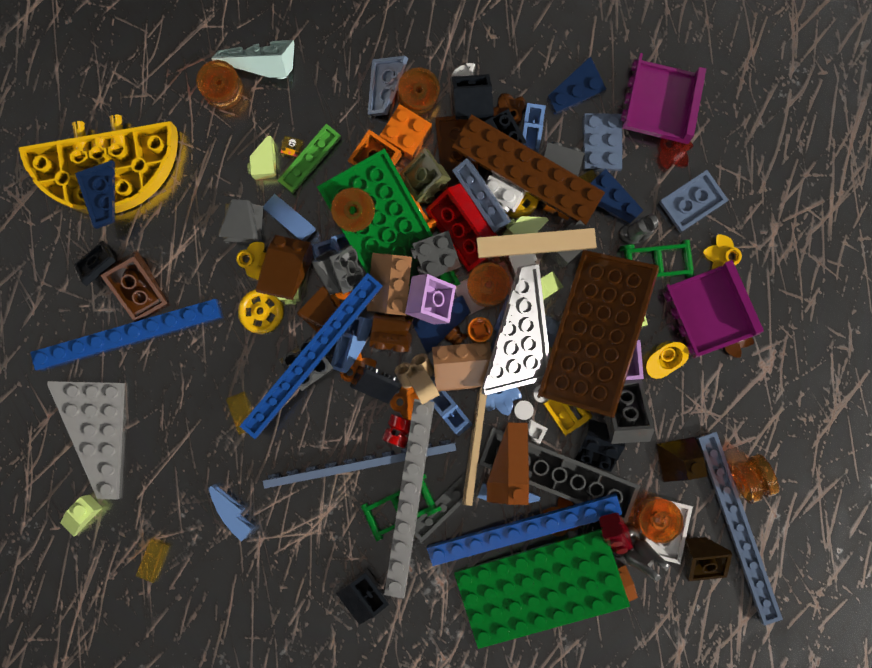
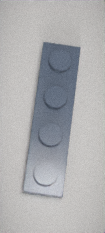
M466 158L452 170L493 232L497 233L511 222V219L470 159Z

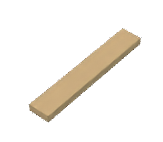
M595 228L479 237L476 239L478 258L597 248Z
M482 387L477 390L462 504L472 506L486 406L487 395L482 394Z

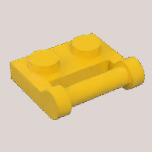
M552 400L543 403L564 436L593 418L591 412L576 408L582 416L580 419H577L566 404Z

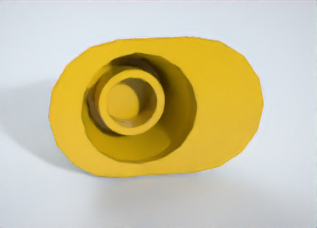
M666 341L659 344L646 363L647 373L655 379L669 375L686 363L689 357L688 348L681 342Z

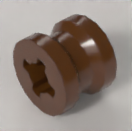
M457 325L444 339L452 345H459L468 335L462 333Z

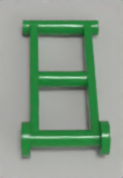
M683 240L682 244L635 248V245L631 244L619 247L620 251H624V258L632 260V254L654 252L655 265L659 266L657 278L686 275L687 278L694 277L690 240ZM683 249L686 270L664 272L661 251Z
M426 474L423 476L421 494L428 508L418 512L417 518L424 514L431 516L442 510L441 506L436 507L425 484ZM400 491L370 506L368 503L361 505V509L376 542L383 539V534L393 530L395 524L380 531L371 510L391 500L397 512Z

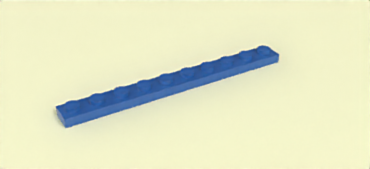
M367 273L239 427L251 437L257 439L383 285Z
M212 299L30 353L34 369L39 371L222 318L217 299Z
M615 493L427 545V551L432 566L593 523L599 521L601 516L619 513V515H622V511Z

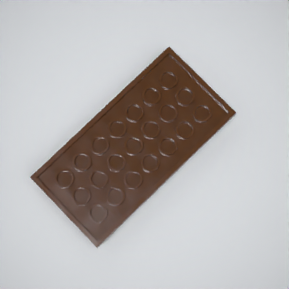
M583 250L538 392L539 397L614 418L658 275V265Z

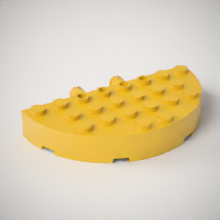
M111 115L109 116L112 130L110 132L86 136L85 123L77 121V125L76 122H72L74 138L18 148L26 171L41 191L66 207L87 214L89 213L75 173L113 160L115 162V213H119L143 203L165 182L176 158L178 148L177 128L171 121L123 129L122 116L114 115V118Z

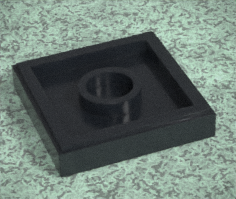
M101 241L74 264V267L81 282L88 286L116 260L108 245Z

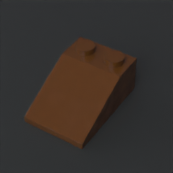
M275 235L267 249L255 289L256 292L293 300L312 263L311 261L314 259L311 242Z
M137 250L113 263L100 275L134 322L168 304L148 265Z

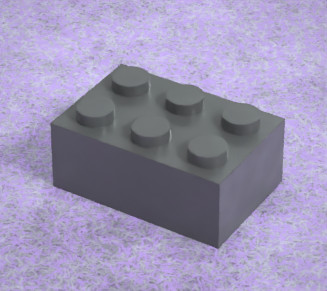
M642 379L625 380L614 418L605 416L611 444L651 441L655 428Z

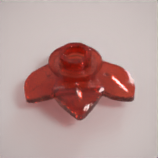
M662 138L659 144L662 150L659 155L661 165L667 170L673 164L679 167H687L689 159L686 151H689L694 146L690 141L689 144ZM666 142L671 143L672 146L670 148L667 147Z

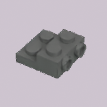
M449 231L412 243L413 248H410L413 259L418 260L419 266L417 271L419 275L429 274L437 277L461 267Z

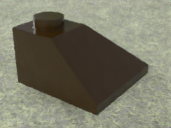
M694 437L656 444L663 482L708 477L704 457Z
M707 537L686 539L684 555L688 582L727 578L732 558L730 550Z

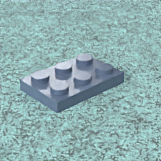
M584 114L583 153L585 154L583 157V170H622V121L620 120L622 114Z
M708 170L660 200L659 203L681 233L729 200Z

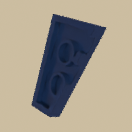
M591 56L548 95L547 99L555 114L606 92L607 89Z
M111 160L75 173L93 227L98 229L115 223V162Z
M604 169L590 182V184L605 192L597 207L606 210L609 214L623 222L630 224L644 211L607 169Z
M463 295L453 300L450 323L434 325L418 318L413 319L412 324L427 355L432 351V347H436L457 325L471 314Z

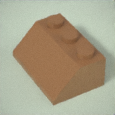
M372 253L370 275L382 284L383 287L367 305V311L406 316L405 311L408 300L412 257Z
M490 342L432 347L435 386L438 392L481 388L483 386L492 356Z

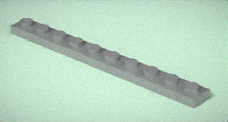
M414 399L384 592V595L402 599L405 597L435 404L433 401H428L422 405L419 399Z

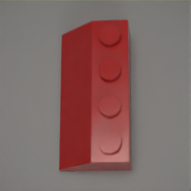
M461 183L447 188L425 211L431 219H435L436 227L441 233L449 231L457 256L469 272L488 259L478 258L476 239L498 235L493 232Z

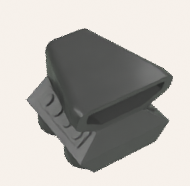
M231 199L230 203L225 205V216L219 229L218 237H223V241L229 243L251 244L253 242H261L262 220L264 217L263 206L252 204L249 200Z
M347 245L338 252L336 250H328L311 261L330 294L350 292L364 277L363 269L357 262V252L352 245Z
M312 337L303 341L299 346L279 359L285 370L288 369L308 345ZM327 356L321 360L299 387L301 391L323 375L334 370Z

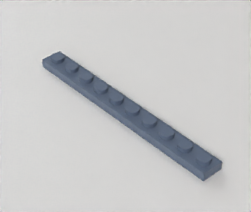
M717 432L697 437L698 445L704 457L761 624L766 626L783 620Z
M450 439L439 441L437 446H432L429 443L427 456L457 451L455 442L451 443ZM407 448L401 449L402 453L394 454L393 451L383 452L382 457L375 458L374 454L363 456L361 461H356L355 458L347 459L341 465H337L336 462L327 463L325 468L318 469L317 466L307 467L306 472L301 473L297 469L287 471L285 476H280L279 473L268 475V479L263 480V486L265 489L405 461Z

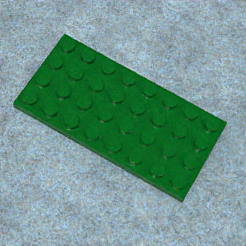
M385 148L317 186L349 244L356 250L358 259L365 272L369 275L372 253L412 257L410 248H413L412 243L434 236ZM413 257L411 262L409 289L412 276L419 275L417 271L419 263L418 260L413 259ZM453 270L436 277L455 286L460 285Z
M602 528L454 572L478 649L630 607L612 549L603 538Z

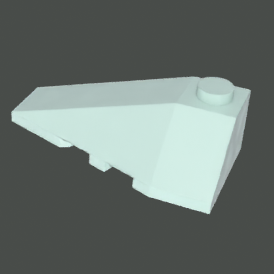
M294 40L272 41L270 46L264 47L254 44L246 50H243L242 47L218 50L211 59L212 62L265 77L284 79L293 69Z

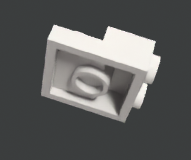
M494 173L492 176L489 175L485 182L505 212L509 210L515 212L526 194L525 191Z

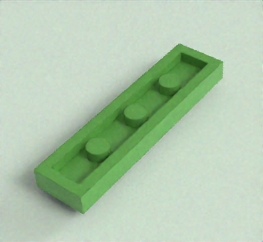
M325 124L277 181L294 194L341 139V135L328 124Z

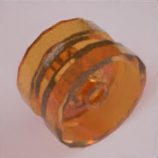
M214 60L204 64L198 71L196 78L197 88L208 104L223 110L232 108L241 100L244 91L243 82L232 65L226 61Z
M421 67L406 71L400 78L398 85V104L419 116H424L431 112L436 105L440 92L439 81L435 74Z
M351 187L343 189L335 196L332 201L331 213L333 220L340 228L348 232H358L370 225L374 218L375 206L367 192ZM355 207L357 212L351 214L349 209Z
M491 262L482 263L469 274L467 282L468 295L478 306L485 308L495 307L502 303L508 295L510 278L506 270L500 265ZM488 282H491V283H492V285H491L492 287H491V288H486V287H485V284H487Z
M761 454L749 457L747 462L741 460L732 464L731 468L735 483L749 504L761 501L763 496L769 498L779 493L776 475L769 462Z
M650 496L637 504L633 522L637 530L647 539L656 543H667L674 540L680 534L683 527V516L680 509L673 502L661 497Z

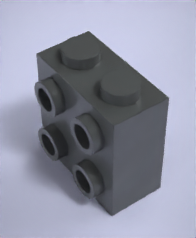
M548 142L543 156L578 176L585 153L580 152L581 150L575 147L566 148L561 143Z

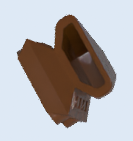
M323 286L297 312V315L318 333L342 303Z
M375 312L370 347L381 350L390 349L396 352H409L412 342V335L409 329L414 317Z

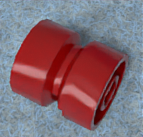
M391 414L388 421L389 428L385 429L382 440L405 448L411 421ZM396 430L400 431L399 435H396Z

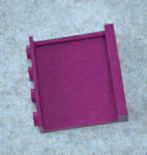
M640 53L638 59H634L631 66V71L634 72L633 76H630L627 85L630 91L626 93L624 104H627L626 110L623 109L620 119L623 121L622 129L689 144L695 133L706 68L699 67L696 73L644 61L642 60L643 53Z
M733 260L725 262L723 266L673 285L667 284L664 288V298L672 306V309H670L674 320H678L680 325L678 327L681 337H685L689 355H692L694 359L754 337L764 331Z

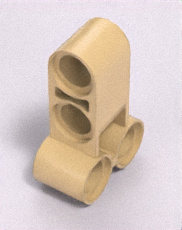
M418 354L413 357L410 364L402 363L395 368V375L400 384H402V387H413L422 405L440 395L430 378L434 374V368L426 354Z

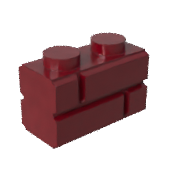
M612 513L599 518L603 538L613 552L624 554L633 548L629 528L619 513Z

